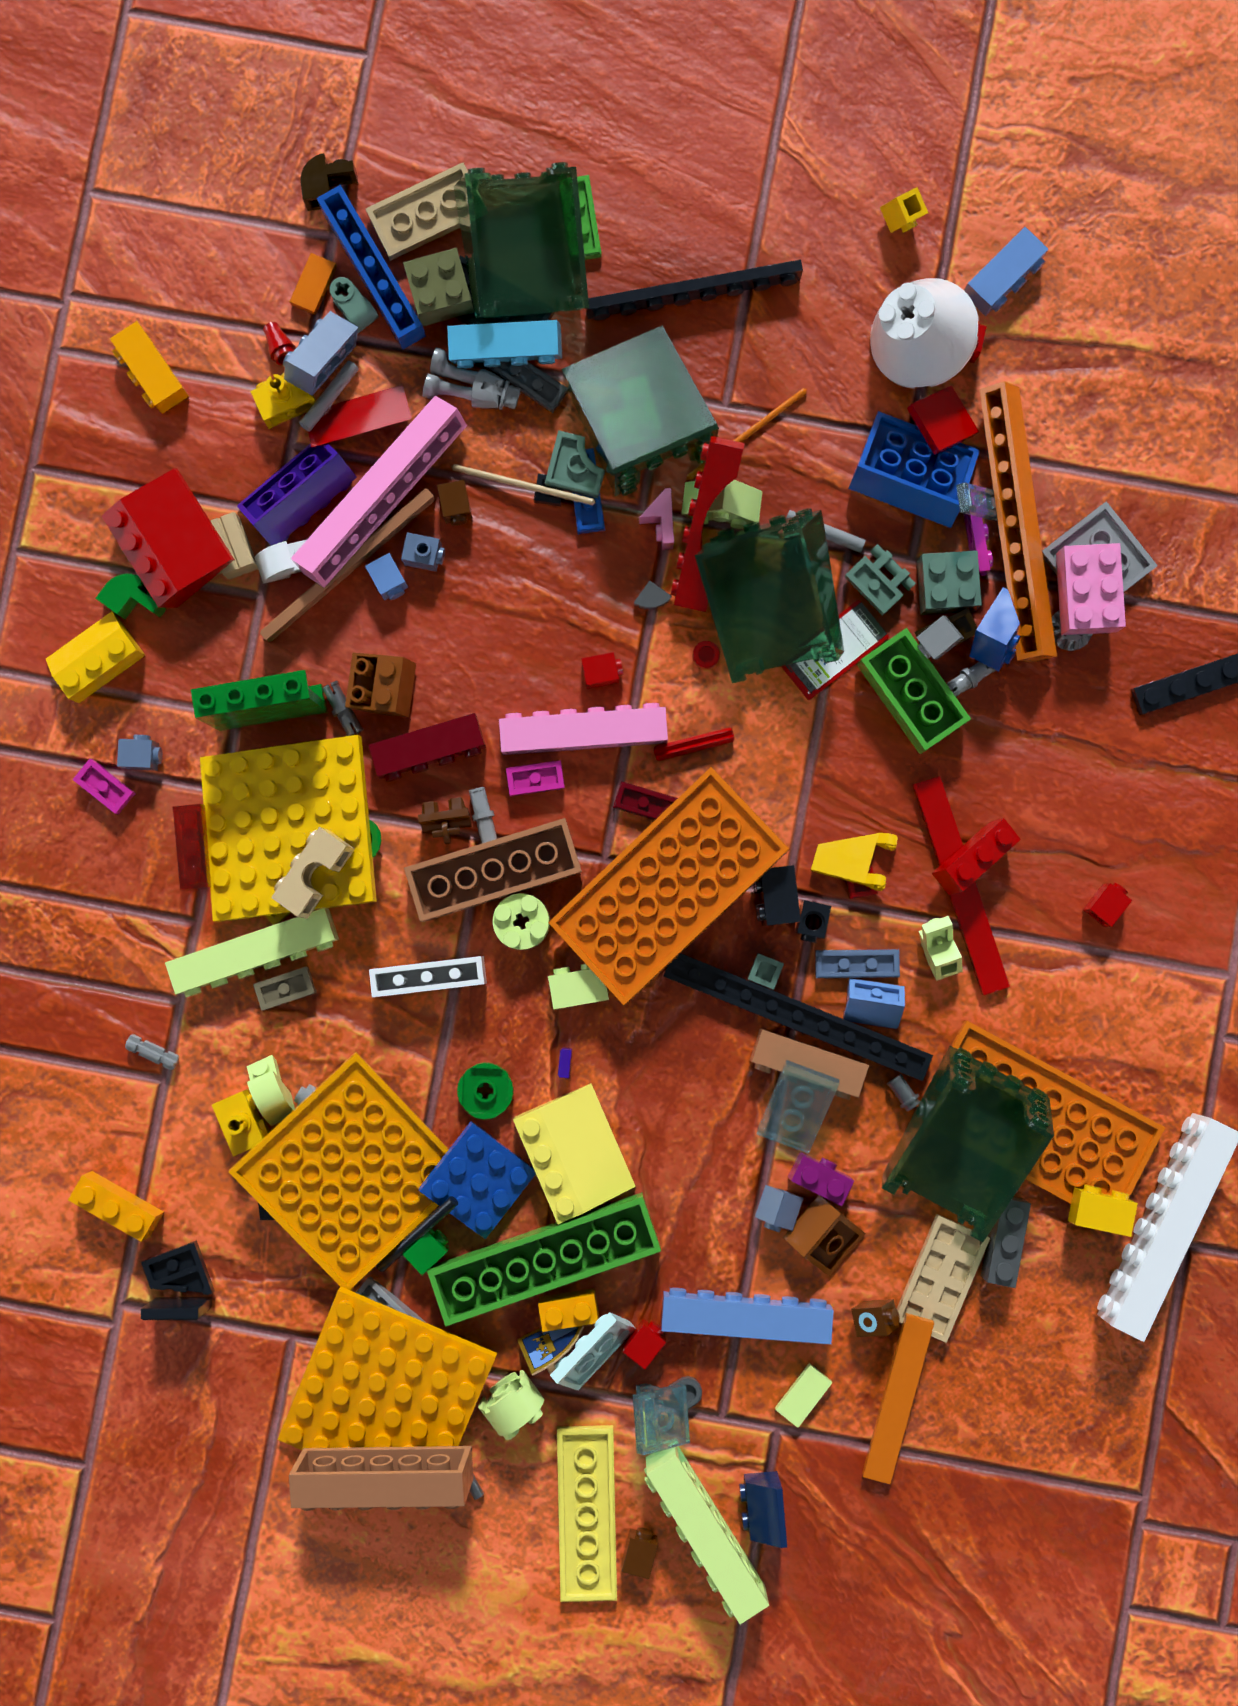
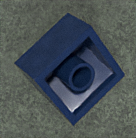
M778 1472L744 1474V1484H739L741 1502H746L747 1512L742 1513L743 1531H749L751 1541L779 1548H787L783 1490Z

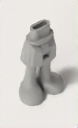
M435 348L430 365L431 374L427 375L423 387V397L432 399L437 395H451L470 400L472 407L475 408L499 407L501 410L504 406L512 409L516 408L521 388L511 386L510 381H505L498 375L485 369L477 372L457 368L447 361V355L443 349ZM439 377L456 379L471 384L473 387L448 383Z

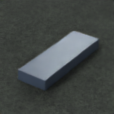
M899 949L815 950V978L900 977Z

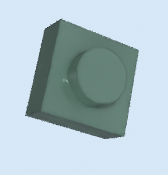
M757 953L747 979L774 990L784 963Z

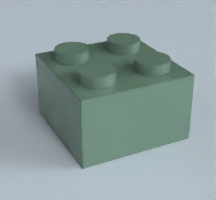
M978 551L922 554L916 561L920 615L958 613L966 608H969L971 612H975L982 606Z

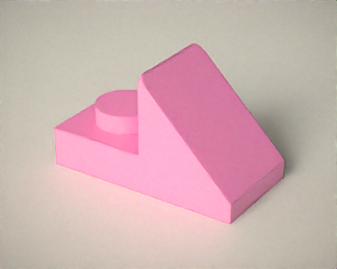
M665 488L639 517V524L661 523V525H656L657 542L662 541V550L673 549L674 546L671 488Z

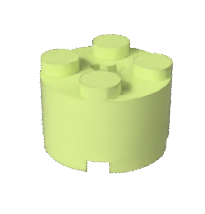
M524 893L513 894L503 899L496 907L493 915V928L499 940L506 946L519 950L530 949L539 945L548 934L550 915L546 906L536 897ZM519 914L529 918V922L525 923L526 928L523 930L521 926H515V921L518 920Z
M520 1370L519 1376L516 1372H513L498 1381L489 1389L492 1395L487 1400L483 1396L478 1404V1408L498 1435L503 1436L505 1440H510L518 1434L519 1428L527 1422L529 1424L536 1422L542 1416L543 1412L540 1408L544 1403V1397L527 1374Z

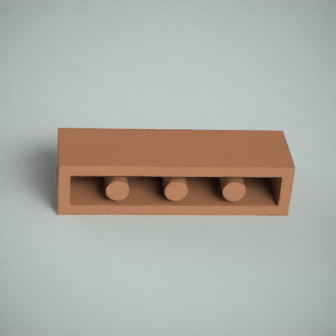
M763 1029L759 1030L750 1057V1061L756 1063L755 1069L770 1073L771 1069L782 1072V1078L797 1082L798 1077L808 1080L807 1086L823 1091L824 1087L834 1089V1095L850 1100L851 1095L859 1098L869 1065Z

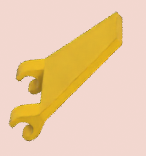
M876 833L818 844L811 871L862 884L877 891H883L886 885V877L880 874L868 873L876 845L886 850L894 851L897 846L898 837L889 833Z

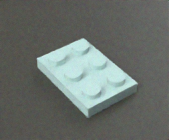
M610 1312L601 1316L596 1321L595 1328L576 1342L575 1349L570 1355L563 1357L557 1362L555 1370L550 1376L559 1385L579 1390L636 1330L634 1325L629 1320Z

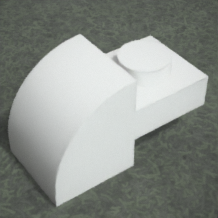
M307 540L290 544L284 541L260 551L255 556V561L263 584L289 578L291 574L302 572L291 560V557Z

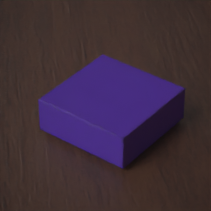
M562 1048L560 1050L558 1076L561 1078H569L572 1048Z

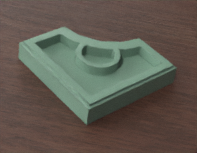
M558 430L545 485L598 498L605 470L594 465L588 458L585 450L584 436Z

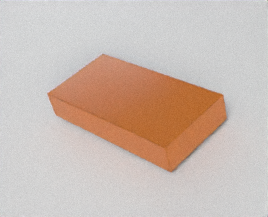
M310 253L289 301L290 304L316 315L336 271V263Z

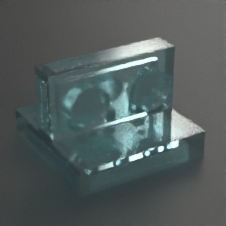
M646 1383L636 1385V1394L633 1395L637 1453L647 1455L690 1443L686 1385L676 1384L663 1388Z

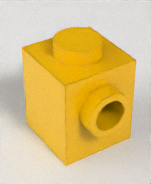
M918 187L880 207L891 233L900 228L904 233L918 225L916 220L928 214Z

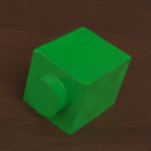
M431 1229L413 1244L403 1256L423 1275L447 1253L450 1248L447 1245L449 1241L440 1230L434 1231Z

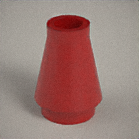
M271 322L263 328L270 358L276 364L283 365L287 353L293 352L296 347L281 330L278 323Z

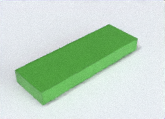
M589 175L562 179L575 261L600 258L602 253Z

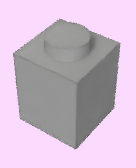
M944 615L916 637L920 641L917 647L927 659L932 656L935 660H938L964 639Z

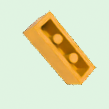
M135 321L110 338L115 346L111 351L121 365L126 362L130 368L126 372L136 387L142 386L145 391L142 397L151 409L156 407L163 414L189 397L138 321Z
M93 1171L81 1176L68 1199L73 1204L140 1242L152 1235L164 1213L159 1208Z

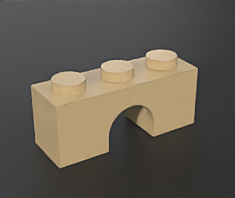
M322 827L314 830L306 840L307 846L302 853L297 854L290 864L291 869L285 877H282L274 887L275 892L271 897L297 917L308 919L323 897L312 886L311 876L314 870L324 865L330 870L340 872L355 848L334 833Z

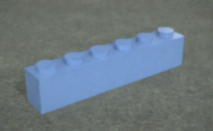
M670 1288L669 1292L663 1291L661 1331L831 1344L834 1310L823 1299L813 1298L810 1299L809 1303L799 1302L798 1298L784 1296L782 1300H770L771 1296L764 1294H755L754 1298L742 1297L743 1294L737 1292H726V1296L714 1295V1291L698 1290L697 1294L686 1293V1289Z

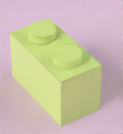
M582 964L581 970L570 972V967L553 969L554 975L548 976L553 1009L609 1000L607 987L586 964Z

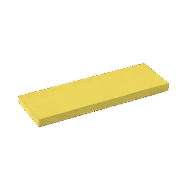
M613 1425L557 1426L560 1602L617 1601Z

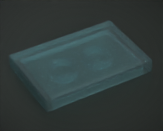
M786 1060L756 1134L809 1154L839 1086V1079Z

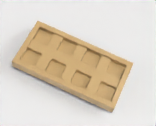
M936 1214L897 1306L900 1316L899 1322L903 1324L905 1313L933 1320L934 1327L931 1336L947 1343L990 1238Z

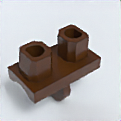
M462 797L448 800L449 810L439 812L437 802H424L422 814L418 815L422 832H432L433 838L443 837L445 844H451V835L461 834L460 828L472 827L469 810L465 807Z

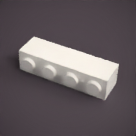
M484 956L369 969L372 997L487 984Z

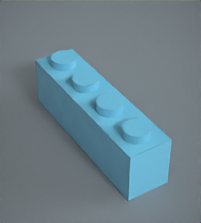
M557 320L447 326L449 360L453 364H457V368H473V363H484L485 367L501 366V362L511 361V365L521 366L527 365L528 360H538L539 364H553L555 359H562L561 324Z

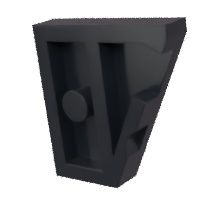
M197 1240L141 1262L150 1289H172L176 1292L192 1291L201 1292L205 1295L212 1294L215 1291Z

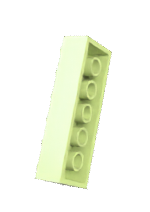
M675 1439L646 1457V1468L644 1469L647 1475L645 1481L652 1493L657 1491L662 1499L660 1505L668 1518L673 1516L678 1525L675 1528L684 1543L687 1541L690 1543L693 1549L691 1555L699 1568L704 1566L708 1573L706 1578L715 1593L717 1591L721 1593L724 1599L722 1605L729 1617L735 1616L739 1624H742L767 1608L769 1601L764 1582Z

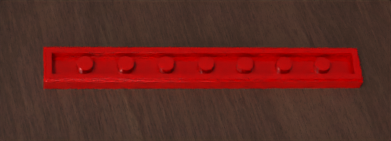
M938 776L913 784L912 786L940 866L961 848L963 843L941 777ZM974 881L963 892L951 894L949 897L981 994L987 995L1008 988L1010 984L976 882Z

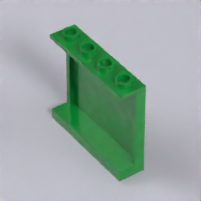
M306 670L191 689L195 718L219 731L327 713L325 694L322 691L323 685L308 686Z

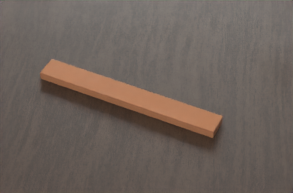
M424 489L363 543L325 588L315 583L260 631L263 638L271 643L435 501L433 494L428 489Z

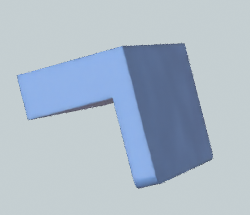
M849 978L847 1004L843 1019L855 1023L897 1029L905 1008V986Z

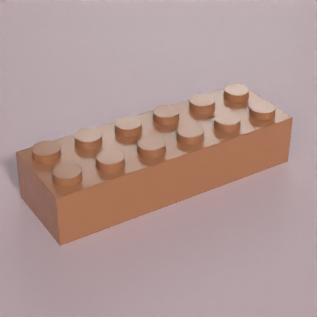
M565 818L404 868L420 922L436 919L582 873Z
M472 1446L303 1448L289 1473L291 1508H301L304 1511L316 1508H329L336 1511L344 1508L369 1510L374 1507H387L390 1510H397L402 1507H415L423 1510L430 1507L456 1509L460 1506H465L473 1482Z

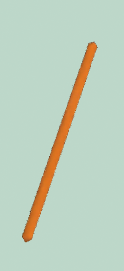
M802 388L733 441L742 443L806 395L807 389ZM705 462L689 473L686 480L691 481L695 478L697 471L703 472Z

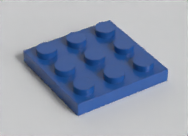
M471 1121L418 1189L439 1206L450 1196L455 1197L458 1205L450 1214L486 1239L536 1175V1172L532 1166Z

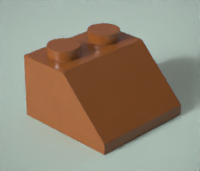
M819 1195L808 1205L807 1210L795 1222L793 1231L789 1230L783 1238L805 1259L830 1276L866 1233L829 1201Z

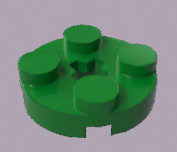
M489 1062L478 1063L469 1068L460 1078L457 1087L460 1104L470 1115L478 1119H492L503 1113L511 1103L514 1094L513 1082L508 1072L499 1065ZM484 1083H489V1087L493 1088L494 1092L485 1099L482 1093H478V1088L483 1087Z

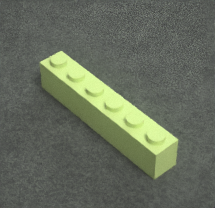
M329 908L313 911L308 919L295 917L165 962L175 994L184 993L185 997H190L201 993L200 987L211 984L212 988L227 984V978L237 975L238 979L254 975L253 969L264 966V969L268 970L280 966V960L290 957L291 961L306 957V951L317 948L318 952L334 947L332 942L339 940Z

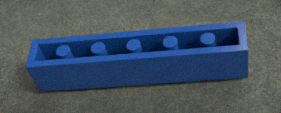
M339 185L319 196L317 201L322 213L402 350L426 337L422 323L342 186Z

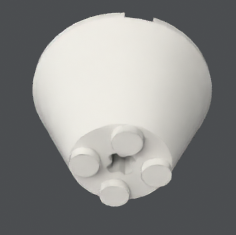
M925 278L904 283L891 292L875 316L870 335L871 352L880 371L892 382L912 389L925 386L934 387L954 377L967 364L977 345L979 317L973 301L956 284L937 278Z

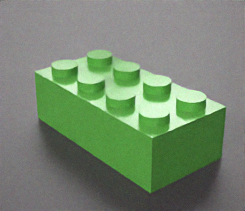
M905 628L863 657L856 665L915 749L921 754L971 718L931 661L917 647L919 644L909 630Z

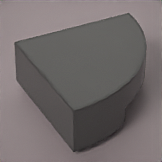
M649 581L634 601V605L642 609L657 608L667 604L672 596Z

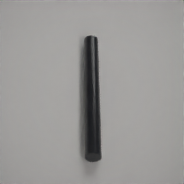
M450 1196L376 1265L377 1269L380 1272H384L413 1244L458 1205L457 1199Z

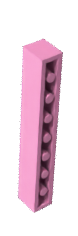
M437 396L432 398L291 557V560L303 574L323 588L326 587L467 427L458 409Z

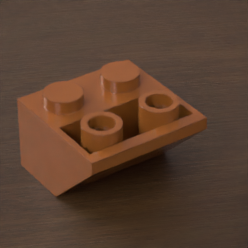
M352 653L345 707L380 715L409 718L416 663L398 656Z

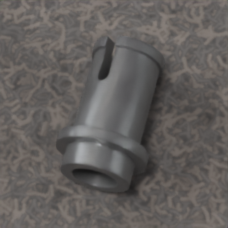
M902 1074L887 1083L900 1101L901 1108L909 1111L920 1103L918 1099L919 1094H915Z

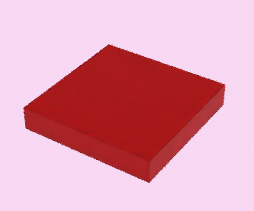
M952 385L912 403L907 408L934 455L979 433L978 428Z

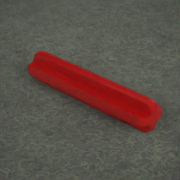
M729 727L661 744L654 747L655 758L657 761L732 743L735 740L732 728Z

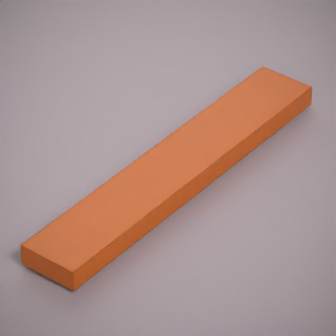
M905 1313L862 1471L864 1478L891 1484L934 1327L933 1320Z

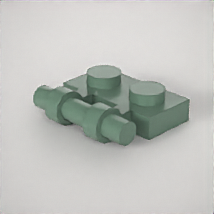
M877 544L870 551L877 560L872 563L864 556L844 577L883 616L903 596L896 587L902 584L909 591L916 583L909 577L910 573L906 568L902 569L892 559L893 555L888 550L885 552ZM884 566L894 578L890 581L879 570Z

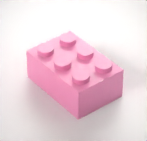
M1120 543L1062 547L1056 553L1061 635L1116 633L1126 627Z

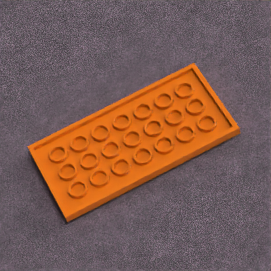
M710 767L548 923L623 1005H626L790 849L727 782Z
M967 1020L961 1026L913 1118L1070 1204L1074 1187L1084 1189V1185L1099 1187L1103 1194L1111 1195L1113 1190L1127 1193L1130 1197L1166 1128Z

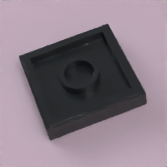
M156 1297L141 1308V1319L198 1320L212 1307V1297Z

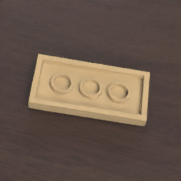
M460 163L366 208L367 215L390 261L488 215L487 209L464 163Z

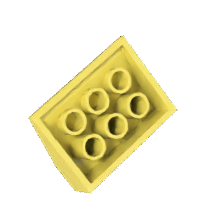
M592 1083L514 1117L515 1126L557 1224L579 1216L636 1187Z

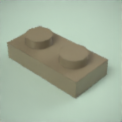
M308 967L253 984L261 1011L317 993Z

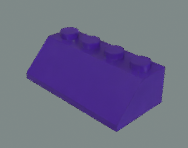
M328 443L316 447H311V444H309L239 503L237 507L272 546L286 541L289 535L298 527L305 525L314 513L319 509L325 508L334 496L340 491L349 488L357 476Z

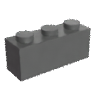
M997 1193L995 1195L988 1233L990 1240L985 1250L981 1277L988 1283L1016 1288L1031 1203L1022 1198Z

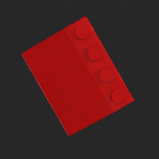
M173 468L121 498L101 516L158 608H178L235 560L177 468Z

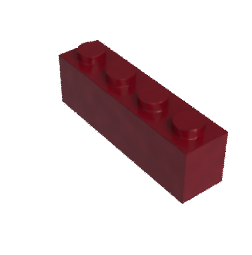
M475 713L372 743L368 747L377 777L380 779L385 778L386 782L402 778L401 773L412 770L413 774L427 771L429 769L428 765L439 763V766L455 762L454 757L465 754L466 758L480 755L482 753L481 749L486 748L478 718Z

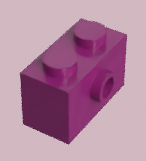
M802 1152L799 1153L788 1175L792 1182L840 1206H843L854 1183L850 1176L836 1170L837 1164L823 1157L821 1161H818Z

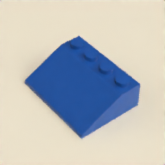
M878 411L848 489L951 528L962 508L980 450L959 443L934 455L918 426Z

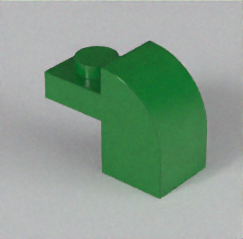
M135 574L115 576L106 583L95 598L124 619L128 617L138 602L160 618L167 610L166 608H158L140 577Z

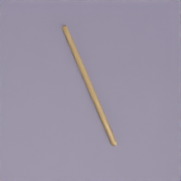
M457 464L451 466L453 471L589 505L596 503L593 498Z

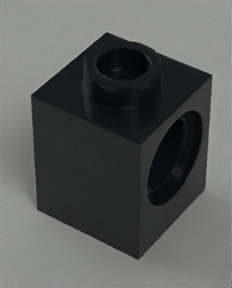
M807 900L801 901V922H797L795 933L801 934L800 940L817 943V938L825 939L832 906ZM810 914L816 915L819 919V926L816 930H810L806 927L805 920Z

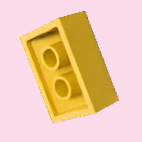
M111 611L47 657L46 662L52 677L67 698L80 703L146 655L115 612Z

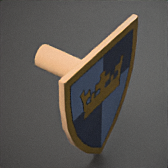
M584 1326L542 1332V1328H539L517 1339L532 1376L546 1368L551 1375L555 1370L556 1362L572 1350V1346L578 1340Z

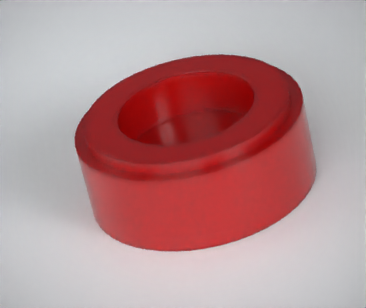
M702 641L693 650V661L701 669H711L717 665L720 659V650L715 643Z

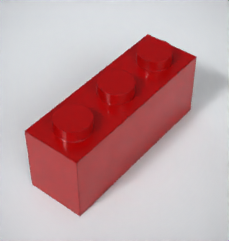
M1005 818L991 821L932 872V875L948 895L963 892L1021 839Z

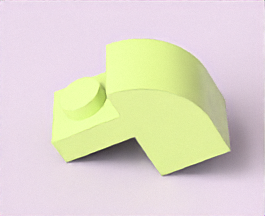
M949 916L940 919L935 918L923 924L922 930L919 931V937L927 962L936 981L963 972L962 956L953 940V924Z
M271 1055L247 1066L250 1078L247 1084L258 1110L270 1126H273L295 1109L291 1092L281 1080L277 1060Z

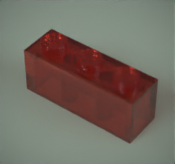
M205 805L173 806L180 890L210 889L211 878Z

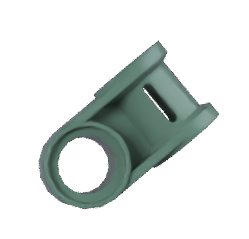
M338 277L333 280L330 285V294L344 318L358 327V333L379 318L370 302L362 296L348 278ZM343 291L348 293V295L344 297L342 294L339 295V293Z

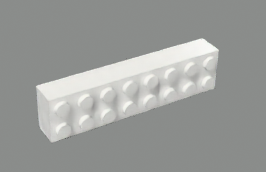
M1192 1113L1190 1117L1185 1119L1181 1128L1183 1132L1179 1142L1174 1143L1169 1154L1171 1159L1167 1167L1160 1171L1157 1179L1159 1184L1155 1193L1149 1195L1145 1205L1147 1208L1143 1218L1138 1219L1133 1231L1135 1235L1131 1243H1128L1123 1249L1121 1256L1123 1260L1120 1267L1113 1271L1109 1281L1111 1286L1107 1294L1100 1298L1097 1306L1099 1310L1097 1315L1114 1328L1143 1342L1151 1329L1238 1144V1131L1212 1118Z

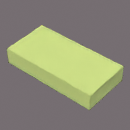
M809 1363L775 1407L776 1411L796 1427H799L831 1386L832 1381Z

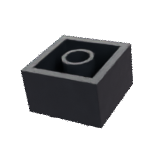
M794 865L770 868L752 885L754 894L759 893L760 904L755 905L757 921H762V926L801 922Z

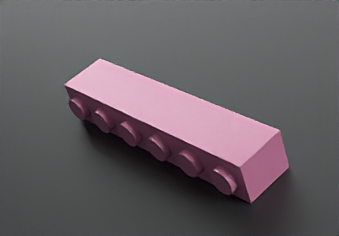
M659 703L643 704L642 709H632V705L616 706L614 711H604V707L588 708L587 713H577V709L560 710L559 715H549V711L533 712L531 717H522V713L505 714V718L499 719L501 752L503 755L664 744L668 742L666 707H659Z

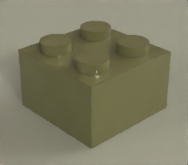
M457 248L403 262L417 314L423 326L474 313Z

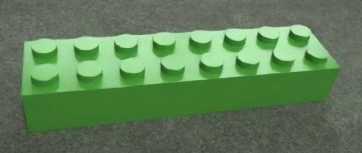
M641 1192L587 1211L563 1223L557 1224L555 1222L434 1264L427 1273L446 1327L661 1252V1245L645 1198Z

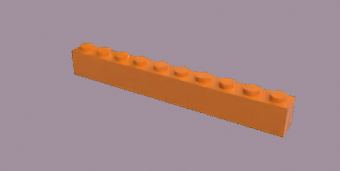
M1003 381L979 390L1007 589L1020 622L1017 635L1021 637L1015 647L1017 660L1035 662L1057 657L1020 389L1018 386Z

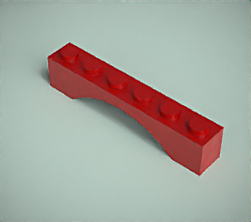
M711 436L710 443L703 444L700 460L705 461L703 472L697 471L694 488L699 489L697 499H691L688 515L693 516L691 527L685 526L682 542L687 543L685 553H679L676 569L681 570L679 580H673L670 594L675 596L674 605L703 612L707 610L714 578L707 566L703 552L702 534L704 521L715 498L729 483L737 478L745 443Z

